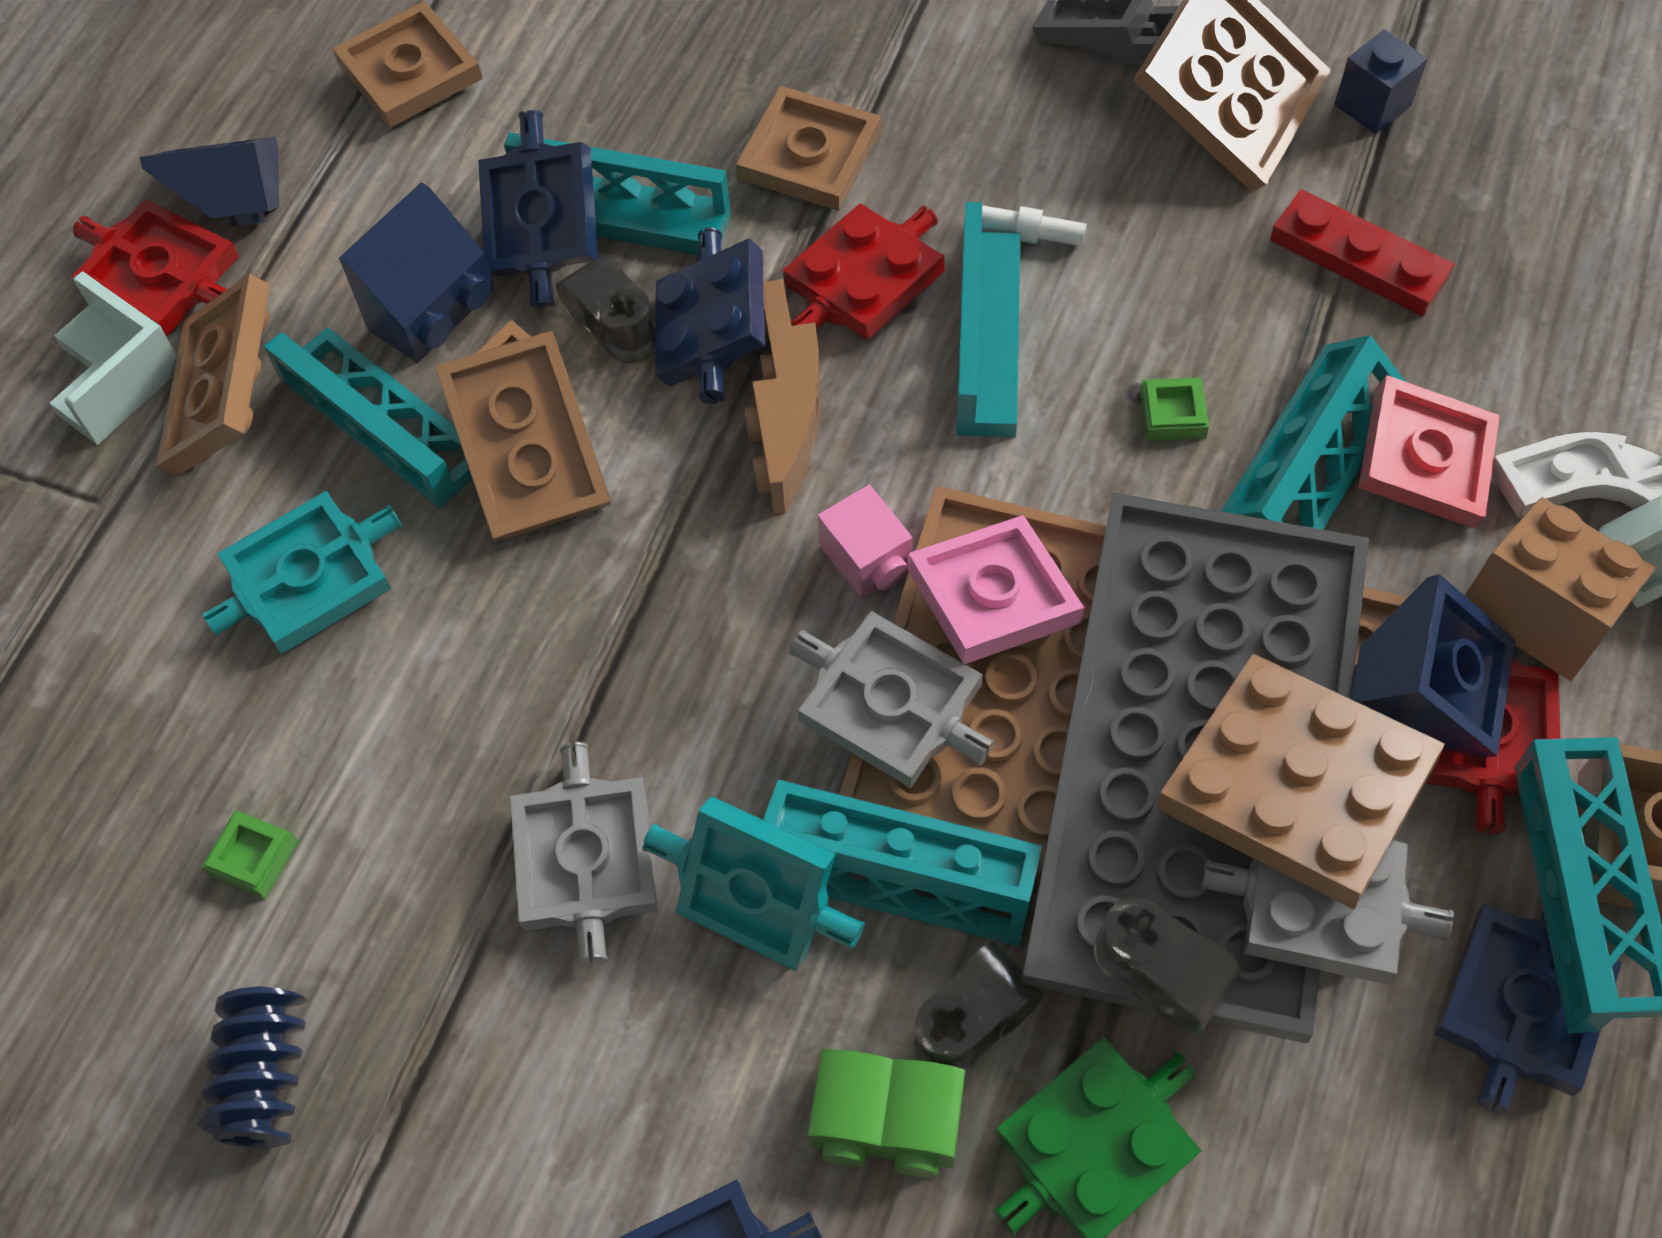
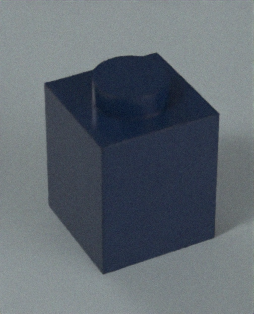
M1384 29L1348 57L1334 105L1374 134H1378L1412 106L1428 59Z

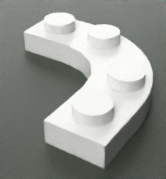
M1580 432L1549 438L1496 455L1493 460L1492 476L1517 518L1524 517L1541 497L1555 505H1561L1573 500L1597 497L1622 502L1632 509H1636L1662 495V456L1626 444L1627 436L1602 432Z

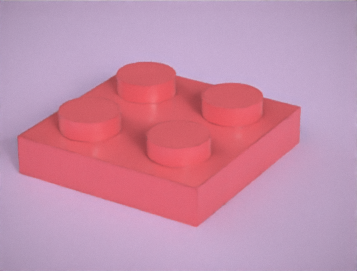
M1386 375L1375 389L1358 488L1474 528L1486 517L1500 415Z

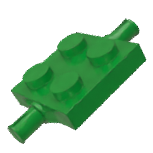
M1104 1036L994 1130V1134L1016 1159L1025 1182L1021 1188L999 1207L993 1209L996 1217L1001 1222L1020 1204L1025 1206L1024 1209L1004 1225L1007 1231L1015 1235L1022 1226L1045 1207L1050 1212L1064 1219L1079 1238H1105L1201 1153L1202 1150L1174 1119L1170 1106L1167 1103L1170 1097L1197 1075L1193 1066L1189 1064L1171 1081L1167 1079L1187 1059L1180 1053L1175 1052L1168 1061L1146 1078L1143 1074L1132 1069Z

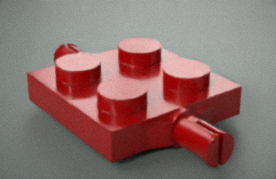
M145 199L126 219L112 227L107 228L93 221L88 216H81L79 218L81 223L78 221L74 223L73 235L77 239L93 245L94 248L90 257L71 277L73 279L83 271L160 325L165 335L168 336L194 306L201 302L208 304L227 290L216 284V282L239 258V255L231 241Z
M859 203L782 270L785 286L805 298L809 304L803 312L791 320V326L815 323L817 330L825 322H832L847 326L866 340L873 337L945 272L944 255L919 240L932 227L938 224L937 216L933 210L929 208L927 211V206L922 205L903 224H896Z
M1512 660L1498 755L1485 758L1443 748L1425 784L1461 788L1469 793H1474L1476 795V831L1485 833L1489 828V834H1499L1506 830L1504 797L1520 796L1514 766L1533 740L1561 739L1559 673L1550 668L1525 666Z

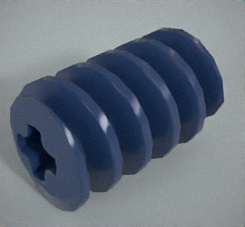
M255 986L228 991L217 998L214 1011L223 1020L213 1025L210 1039L220 1048L209 1054L206 1068L217 1077L205 1082L202 1093L203 1098L215 1106L208 1107L200 1112L198 1126L203 1131L213 1135V1138L220 1143L257 1148L278 1147L291 1143L292 1135L272 1128V1120L292 1116L295 1113L294 1105L278 1100L275 1096L276 1091L294 1088L298 1085L299 1077L279 1070V1064L300 1059L302 1056L301 1048L282 1041L283 1035L302 1032L305 1029L306 1021L286 1014L288 1007L302 1005L308 1000L304 996L284 989Z

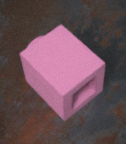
M870 484L818 514L819 546L860 599H863L877 589L886 591L893 588L908 574V553L912 552L913 537Z

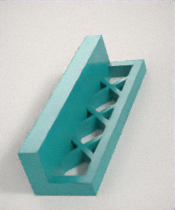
M508 133L504 143L506 154L514 148L521 146L520 134ZM544 138V144L552 146L570 144ZM591 147L592 168L604 176L603 178L593 176L597 237L699 255L698 233L700 230L705 233L704 228H716L721 231L723 240L731 217L726 170ZM632 176L646 177L656 184L657 187L641 185ZM691 185L711 189L712 198L695 195L686 186Z
M965 202L956 435L1016 437L1021 233L982 232L983 202Z
M329 327L325 328L303 348L282 331L264 346L280 381L439 509L472 480L466 459L449 473L445 461L433 452L458 450L464 455L455 426ZM332 350L343 359L342 373H333L319 360ZM379 387L382 390V405L372 404L353 388ZM418 418L423 422L422 437H414L392 419ZM433 431L436 432L439 436H433Z
M1371 335L1324 345L1220 512L1284 523L1281 519L1292 501H1298L1300 526L1324 530L1363 463L1373 404H1369L1367 378L1372 372L1379 383L1386 375L1406 382ZM1346 413H1352L1354 439L1348 448H1343L1341 421ZM1319 457H1325L1327 484L1322 492H1316L1314 465Z
M1618 737L1535 739L1516 763L1514 770L1568 1033L1598 1032L1614 1018L1662 1017V923ZM1600 758L1606 786L1597 797L1570 778L1567 759ZM1608 796L1611 808L1603 803ZM1577 805L1581 807L1583 810H1585V812L1581 815L1580 818L1578 814ZM1592 816L1618 835L1621 852L1611 864L1585 845L1582 827ZM1623 863L1625 866L1626 875H1624L1622 872L1618 870ZM1591 871L1600 877L1595 884L1593 883ZM1607 883L1633 902L1637 920L1626 933L1600 914L1597 895ZM1639 932L1641 936L1642 945L1634 940V938L1638 935ZM1606 940L1615 946L1610 954ZM1623 953L1649 972L1654 996L1618 997L1612 966Z
M777 780L763 820L836 854L826 887L828 898L1020 946L1042 853V845ZM847 872L866 876L871 882L853 879ZM918 889L933 893L937 898L931 899L919 896L912 890ZM984 906L1012 913V916L1009 919L986 913L979 907Z

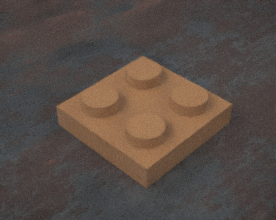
M425 1L332 48L337 64L389 128L482 80L478 62Z
M780 86L736 163L737 179L840 211L882 131L881 116Z

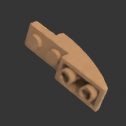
M783 279L763 282L765 341L768 344L769 354L759 355L763 380L753 382L755 406L744 407L749 443L761 442L763 456L752 458L758 494L769 492L773 516L785 514L800 489L810 465L817 439L820 417L819 350L815 323L791 326Z

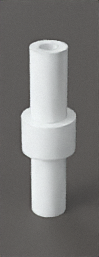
M982 206V229L1003 233H1021V242L1037 244L1039 239L1083 246L1087 223L1043 216V210L1023 206L1020 207L1019 212Z

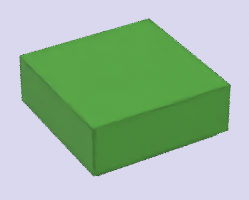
M1202 377L1142 380L1140 397L1146 441L1207 438L1209 422Z
M235 810L202 864L201 869L212 878L266 899L299 841L289 831Z

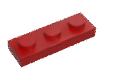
M1300 189L1274 224L1270 241L1424 317L1449 280L1455 263L1303 189Z

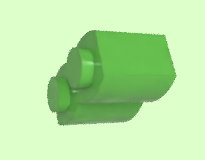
M822 1049L808 1132L810 1145L813 1148L823 1150L822 1159L832 1164L847 1167L865 1166L866 1157L885 1158L895 1161L894 1170L901 1174L921 1178L937 1177L938 1168H954L965 1085V1070L934 1062L890 1059L879 1055L849 1050Z

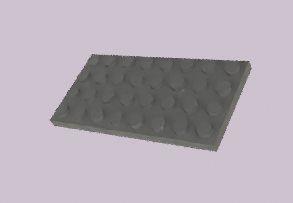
M1112 494L1022 984L1306 1044L1310 1041L1314 1030L1320 970L1244 954L1248 920L1243 906V897L1201 889L1202 876L1207 859L1217 863L1248 869L1254 858L1158 810L1157 805L1160 792L1252 654L1260 656L1350 699L1369 538L1125 494Z

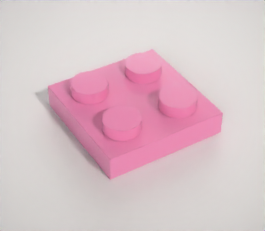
M1024 515L908 553L907 570L963 664L1081 624L1084 610L1083 605Z

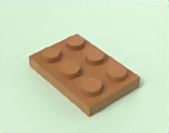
M248 274L184 320L156 468L178 477L196 464L207 461L212 454L231 442L240 440L248 431L253 418V411L249 408L252 387L261 370V360L258 358L261 335L264 333L270 318V313L266 309L270 284L252 274Z
M553 330L435 366L494 543L611 506V499Z

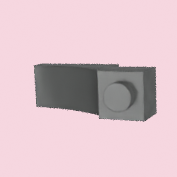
M1048 0L1032 28L1039 44H1057L1088 49L1110 55L1141 68L1179 6H1154L1152 0Z

